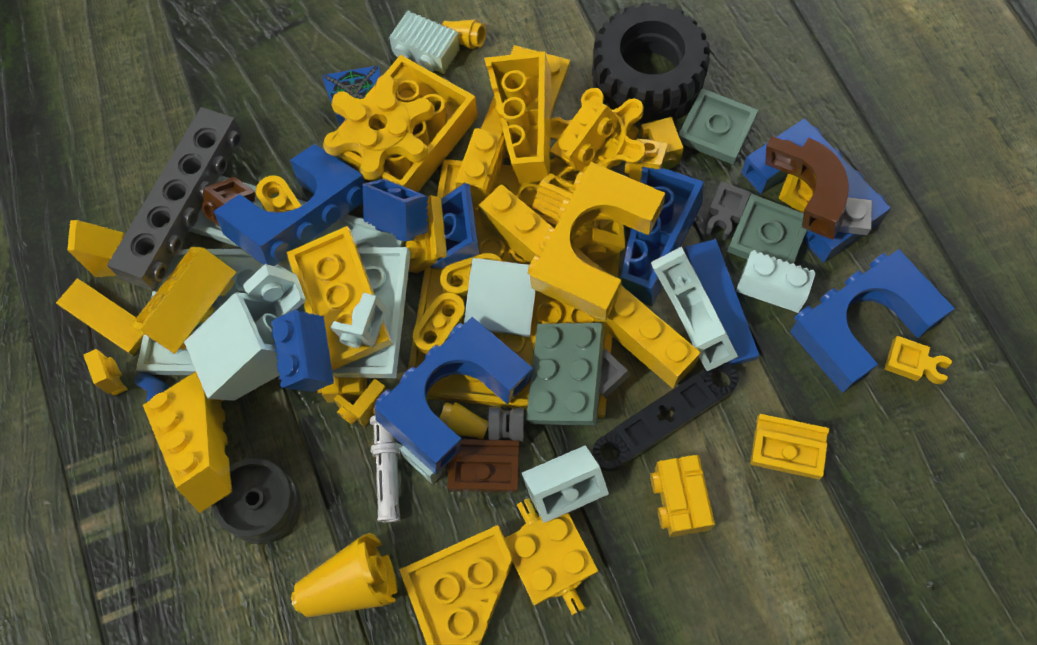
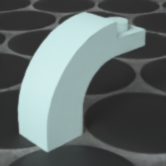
M680 247L651 262L655 273L687 331L692 345L701 352L699 358L706 371L738 357L683 248Z

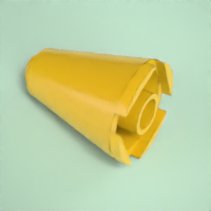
M371 533L362 535L295 583L294 592L291 594L295 610L298 613H302L305 617H314L387 606L394 603L396 599L391 597V595L398 593L396 575L389 556L385 555L382 557L377 547L382 546L381 541Z

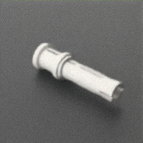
M375 416L370 417V424L374 426V445L371 446V453L376 457L377 520L378 522L400 521L397 463L402 445L376 421Z

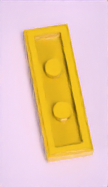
M77 278L56 302L61 308L133 356L141 347L144 334L131 326L136 317Z

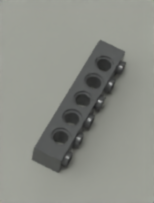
M203 107L199 109L107 265L121 280L153 292L159 282L164 280L167 268L174 255L180 252L187 232L197 222L198 213L203 204V188L215 184L219 176L224 174L229 158L233 151L238 149L241 144L243 134L233 117Z

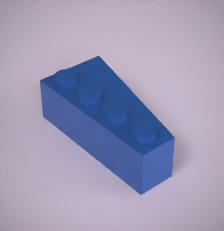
M643 167L641 183L664 192V204L649 235L631 228L621 274V284L639 301L653 306L663 285L655 273L651 262L682 246L703 203L704 182L664 168L653 169Z

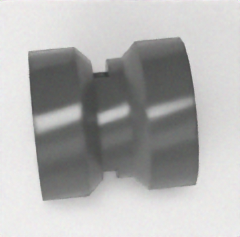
M490 407L488 421L489 440L510 438L513 441L523 442L524 408H513L511 411H503L500 407ZM507 417H510L509 432H507Z

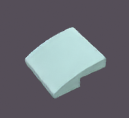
M473 258L464 324L471 317H474L490 332L530 337L536 290L531 288L530 275L527 273L529 265Z

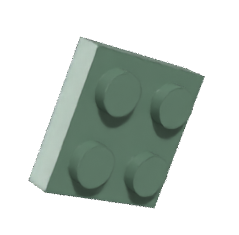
M702 88L678 135L683 145L734 165L758 110Z
M751 194L727 252L748 259L751 251L756 250L757 254L762 252L764 256L768 254L770 258L775 257L776 260L781 259L783 262L788 261L789 264L794 263L807 229L802 228L804 213Z

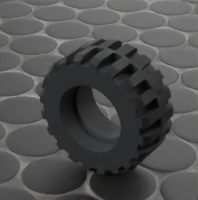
M641 3L640 7L636 8L632 5L624 8L622 14L618 11L609 17V22L607 21L601 26L599 35L595 38L592 63L593 86L602 91L604 104L609 103V108L614 110L629 99L640 100L644 106L641 123L669 118L671 115L673 118H677L684 114L685 109H690L700 90L704 87L711 51L710 44L706 40L707 35L701 27H697V21L690 15L688 17L684 16L682 10L676 7L674 10L669 9L667 4L659 3L658 6H650V3ZM650 52L664 56L672 62L675 68L663 74L649 75L632 69L624 60L634 54Z

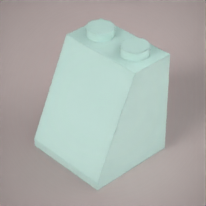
M235 292L184 341L208 399L234 401L280 375L277 368L279 360L276 359L278 353L275 352L276 346L274 345L276 340L273 339V326L271 325L272 321L278 318L273 303L247 296L244 293Z

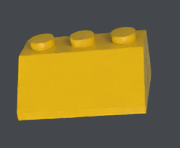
M191 247L131 326L173 354L178 349L183 351L186 348L184 341L193 334L191 332L199 322L203 324L213 313L215 308L212 304L219 295L225 296L234 285L235 281L232 278L236 271L205 248Z

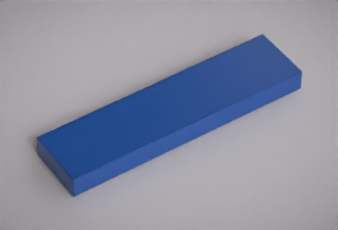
M716 239L685 247L684 252L738 357L726 363L734 366L757 360L759 357L758 350Z

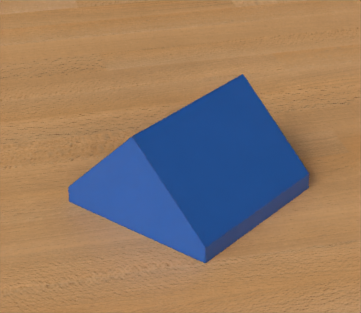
M462 184L441 199L447 257L438 258V262L430 266L431 268H445L450 264L480 255L470 184Z

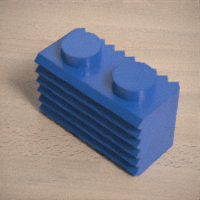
M386 179L363 184L364 222L375 226L377 231L396 235L397 240H414L415 236L428 231L426 227L428 225L426 221L428 216L426 214L429 211L426 209L428 197Z
M293 310L274 319L271 325L273 326V339L276 340L274 343L276 346L275 352L278 353L276 359L279 360L277 368L280 373V386L282 388L314 392L333 384L334 378L324 317L314 315V313L309 314V312L304 313V311Z

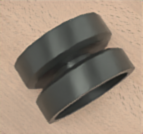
M248 458L231 465L232 492L212 505L215 519L223 529L250 544L266 545L280 540L292 530L300 516L302 501L298 487L281 468L265 459Z

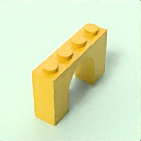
M590 162L585 173L580 171L573 185L574 194L570 200L565 199L558 213L560 220L555 228L550 227L543 241L545 248L540 257L534 256L527 273L530 275L532 289L606 322L620 294L621 279L582 262L571 247L572 239L581 227L596 220L616 221L649 235L663 209L665 193Z

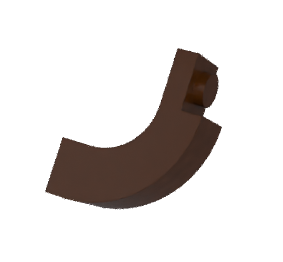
M772 136L766 145L765 165L802 179L813 193L804 209L802 228L834 240L844 219L849 192L848 178L842 163L830 149L811 138H808L804 146L801 147L790 140H782Z

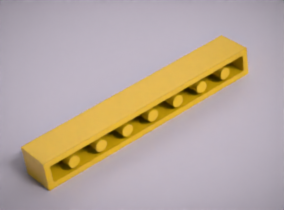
M501 184L479 204L481 223L530 264L535 255L540 257L545 248L543 246L545 235L552 226ZM571 243L574 253L582 262L605 272ZM622 285L620 294L606 322L586 313L596 323H602L605 326V330L673 389L695 367L700 356V351Z

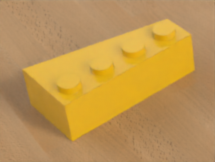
M544 51L485 57L484 60L495 96L511 164L519 183L542 181L550 174L551 70L546 53Z
M195 371L166 391L153 396L143 407L175 487L201 513L230 494L232 488L229 458L225 454V446L228 445L227 435L223 431V422L226 420L225 411L221 408V402L224 400L208 399Z

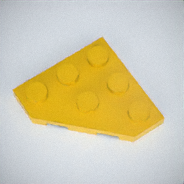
M499 525L399 569L427 645H481L514 561Z

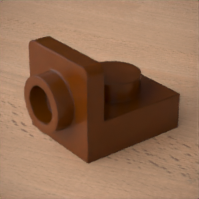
M235 176L203 188V214L207 219L219 226L213 211L239 194L253 203L255 202V191Z

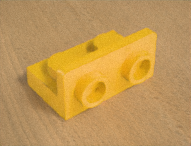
M586 100L552 146L550 152L578 171H583L584 167L593 160L605 139L613 133L619 120L609 106L602 104L599 107Z

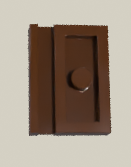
M461 439L460 452L449 462L448 492L518 493L519 441Z

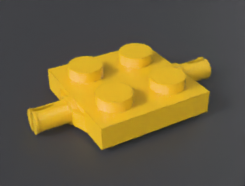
M523 500L529 514L522 502L516 506L519 508L526 524L519 531L505 538L514 560V566L534 606L552 597L563 596L573 616L578 612L572 599L580 612L586 609L575 589L583 580L597 574L599 571L569 513L543 523L541 517H538L531 500Z

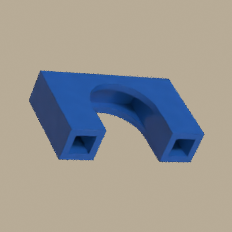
M804 118L776 137L782 140H790L801 147L804 146L808 138H811L830 149L840 160L846 171L849 184L848 198L872 200L871 230L883 221L891 209L884 197L876 193L865 182L862 174L854 170L843 159L841 152L833 148L822 137L818 128L812 126ZM767 144L746 157L741 171L760 194L775 186L788 175L786 172L765 165ZM807 230L803 241L825 263L863 235L837 232L834 240Z
M313 144L290 160L297 183L314 194L307 203L291 211L275 213L260 209L239 194L213 212L224 236L261 264L275 267L288 257L286 252L308 243L363 203V184H365L363 174Z
M900 249L889 256L885 253L881 254L869 265L871 269L864 274L860 270L855 272L845 281L846 286L839 291L836 288L831 289L819 300L821 304L814 309L809 305L794 317L796 323L790 333L842 393L866 377L878 365L852 335L848 327L846 314L847 308L850 305L861 301H873L883 304L891 309L917 338L943 321L955 309Z
M471 317L464 325L462 323L456 325L450 332L448 339L441 346L435 345L426 354L425 361L417 368L411 367L402 376L401 383L392 391L386 390L379 396L374 407L376 421L429 470L437 475L460 452L461 438L428 407L426 396L430 388L446 376L456 374L468 375L481 381L508 404L530 383L533 367L474 317Z

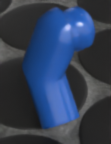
M139 372L134 380L137 386L147 391V402L156 394L169 389L165 382L150 373Z

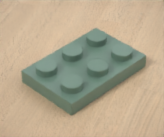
M602 323L537 325L526 421L530 424L596 425L605 338V326Z

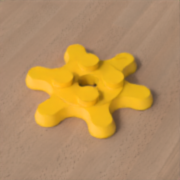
M390 75L380 76L375 84L374 93L363 99L354 98L346 92H338L334 95L331 106L335 113L345 118L346 123L341 129L326 135L323 143L324 150L332 156H337L347 151L358 152L362 157L360 173L367 180L378 179L384 172L386 159L392 155H402L415 163L421 162L426 159L428 148L423 141L414 137L413 130L418 123L428 121L434 116V105L426 98H419L412 102L397 100L398 83ZM375 119L387 123L381 130L371 129Z
M590 88L585 91L581 97L582 106L588 100L600 107L604 104L602 91L598 88ZM633 98L625 101L619 108L612 110L619 122L616 124L613 133L605 139L597 150L591 162L610 169L611 166H617L622 161L630 164H640L645 159L646 147L644 144L627 136L630 127L642 118L644 112L642 102ZM560 117L552 118L551 139L558 140L572 120H564ZM556 157L550 160V174L559 176L561 179H565L572 172L578 171ZM588 163V164L584 167V169H583L582 172L585 173V171H586V169H587V167L589 166L590 163Z

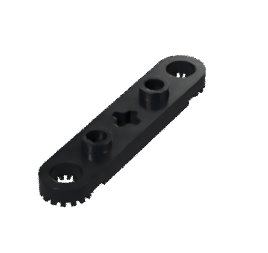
M727 363L709 371L704 369L600 437L595 442L592 456L600 466V469L604 471L620 469L729 396L735 390L739 381L736 369ZM715 372H722L728 376L730 383L725 388L716 387L713 381H711V375ZM662 408L665 412L670 410L674 412L671 418L672 423H669L667 420H658L660 415L659 409ZM610 444L617 447L620 452L618 459L614 460V462L604 461L600 455V449L603 446Z

